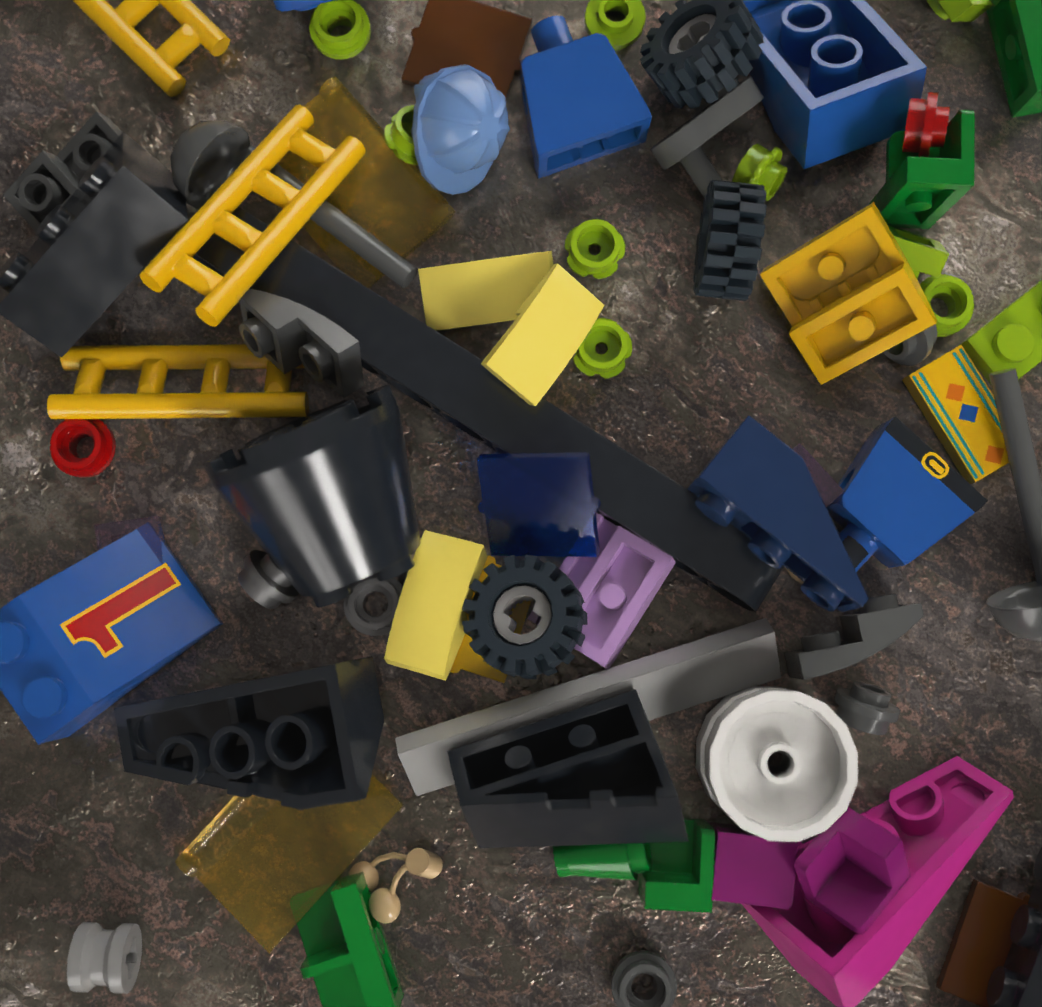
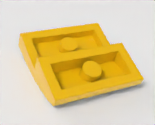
M874 202L765 267L760 273L761 278L792 326L788 334L820 385L937 323L933 310L913 270Z

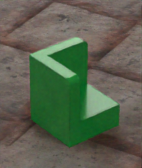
M684 818L689 842L650 843L653 861L652 872L639 873L638 895L644 909L712 913L715 830L705 819Z

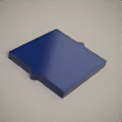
M589 452L479 455L477 465L483 500L478 504V510L485 514L491 556H525L526 554L552 557H597L599 555L600 545L596 512L601 506V501L599 498L594 497Z

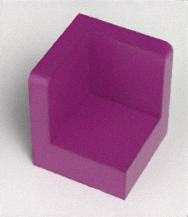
M849 807L826 831L819 833L797 858L794 865L805 898L857 934L866 932L910 877L902 839Z
M708 821L715 830L712 900L780 909L791 908L794 896L796 874L794 865L797 860L798 842L767 841L741 829L738 825Z

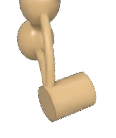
M422 848L412 849L408 855L391 852L377 856L371 863L361 861L354 864L350 869L349 875L364 872L366 883L372 892L379 882V874L375 868L377 864L392 858L405 861V864L400 867L393 877L390 888L375 890L369 899V911L372 917L380 923L387 924L396 920L401 910L396 888L404 872L408 870L411 874L423 878H436L443 866L442 859L438 854Z

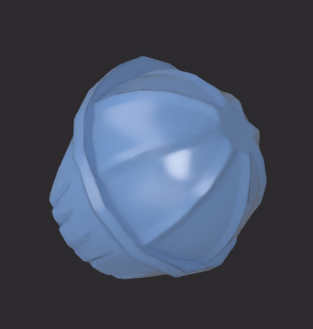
M463 64L442 68L437 73L426 75L414 86L416 103L411 134L420 173L434 189L451 195L467 193L483 181L493 161L497 159L499 151L504 145L507 133L510 131L504 94L497 90L490 76L470 65Z

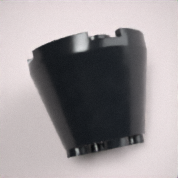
M389 385L366 392L368 395L366 396L369 402L368 405L357 408L353 399L340 401L308 414V417H301L270 430L245 443L244 447L238 449L241 457L239 459L236 458L233 450L230 449L203 463L215 490L301 596H312L317 608L331 605L349 596L353 592L351 584L373 574H376L378 581H385L405 573L415 565L411 555L421 544L400 409Z

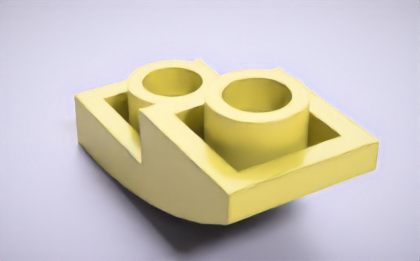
M552 251L418 269L426 325L437 331L516 320L518 317L515 314L516 311L552 268Z
M558 263L554 264L516 311L517 319L481 362V365L526 403L536 406L578 350L601 313L604 304Z
M424 530L421 544L417 547L413 557L415 565L407 573L394 614L384 656L387 664L441 680H447L465 636L462 621H468L465 611L462 610L464 600L471 599L474 591L469 587L475 578L479 580L488 558L484 545Z

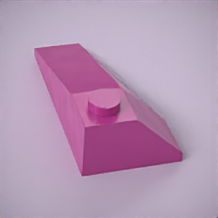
M956 756L892 789L888 800L861 813L862 816L902 839L910 872L908 880L863 934L855 933L807 900L797 872L795 874L793 905L791 908L780 909L747 904L742 905L804 979L836 1007H856L897 962L1014 798L1013 790ZM814 838L803 844L801 841L798 842L797 858Z

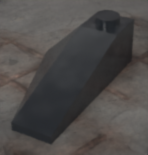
M373 656L114 708L124 772L183 785L198 783L226 789L227 794L244 798L254 795L281 801V806L299 810L360 801L367 798L384 724Z

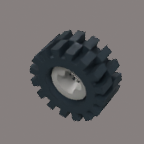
M679 0L675 3L677 10L670 15L665 11L658 18L661 23L659 28H650L646 35L650 42L642 44L640 53L643 57L640 59V62L670 104L673 103L676 108L683 109L685 104L690 109L698 108L703 97L709 104L718 100V91L725 87L730 92L737 86L734 78L738 74L746 77L753 69L748 60L759 59L762 52L759 44L764 43L763 34L743 0H691L688 3L686 0Z
M710 180L707 187V195L704 197L703 213H701L699 222L700 230L696 242L697 252L694 260V266L696 267L693 274V290L696 296L740 301L748 300L753 290V281H756L758 273L757 262L761 259L762 248H760L761 239L765 233L763 221L766 216L767 204H765L766 190H764L763 185Z
M526 554L525 560H518L514 555L504 557V566L498 568L491 563L483 569L488 575L482 583L475 578L469 588L475 594L472 600L465 599L462 610L469 614V620L462 621L464 633L471 636L472 641L469 645L473 651L484 658L483 661L493 668L512 677L516 675L524 679H537L536 675L542 673L550 676L558 672L557 665L562 662L568 665L575 656L571 652L576 644L582 647L585 635L582 633V626L588 625L587 613L583 610L582 603H585L584 599L570 578L550 561L547 560L544 563L537 556ZM524 600H532L535 602L533 611L541 618L540 623L535 630L527 634L514 633L517 622L509 616L512 614V608L515 609L516 604H521Z

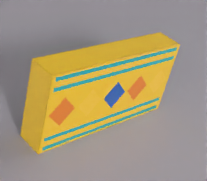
M962 344L902 379L958 471L969 484L976 483L1009 463L994 395Z

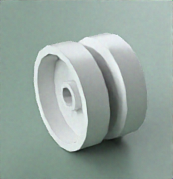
M753 686L725 696L706 715L696 739V770L705 793L741 829L767 841L799 842L826 831L847 810L858 784V752L847 725L826 703L795 690L773 686ZM775 751L781 753L782 759L779 766L769 765L768 770L767 762L769 756Z

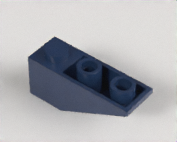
M748 415L687 488L698 497L695 501L696 506L715 523L724 527L731 523L751 540L747 545L760 560L776 569L784 566L801 579L803 584L800 586V589L818 606L831 612L836 608L841 612L863 607L869 598L803 457Z

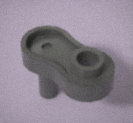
M751 76L740 83L735 77L734 80L737 86L730 92L723 87L718 91L719 99L710 104L704 98L708 105L650 149L663 170L680 161L703 197L707 195V187L710 180H723L701 145L764 98Z

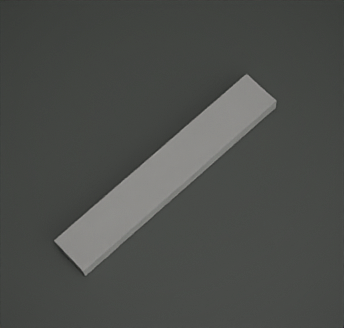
M763 618L395 737L397 753L415 795L419 796L455 784L447 751L635 689L648 721L779 679L781 678L775 632L767 618Z

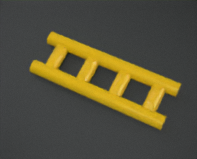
M72 0L169 97L179 95L186 86V79L175 68L200 44L214 57L223 54L230 44V39L191 0H124L115 9L106 0ZM161 4L182 26L155 49L134 27L155 7Z
M296 104L143 269L139 275L141 280L148 288L160 293L173 278L178 279L205 296L196 307V314L206 324L212 327L218 326L365 155L364 145L353 136L345 137L336 149L306 132L314 123L311 112L304 106ZM288 151L293 152L318 168L300 190L270 172ZM252 191L282 209L263 232L232 214ZM214 233L245 252L224 276L192 258Z
M246 344L72 346L63 357H60V363L65 371H78L73 394H50L47 399L48 416L53 420L308 417L309 413L307 392H289L292 370L283 374L265 356L261 358L256 357ZM301 364V365H299L298 367H296V368H294V369H305V368H304L303 364ZM204 369L200 393H164L168 370ZM230 369H267L264 392H227ZM106 370H141L137 393L101 394Z

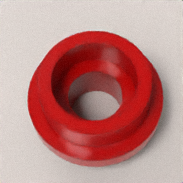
M928 92L927 99L910 98L902 152L919 153L918 157H929L930 147L944 148L950 107L937 106L938 92Z
M65 419L55 428L50 439V453L54 463L61 471L74 477L89 478L100 474L110 465L115 455L116 442L114 434L109 426L99 419ZM85 437H91L94 442L93 451L89 456L80 458L77 454L79 441Z

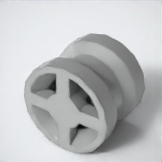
M97 922L81 923L74 932L67 959V983L70 991L88 993L95 986H107L112 993L128 994L134 987L140 968L142 956V933L140 926L136 923H122L115 930H105Z

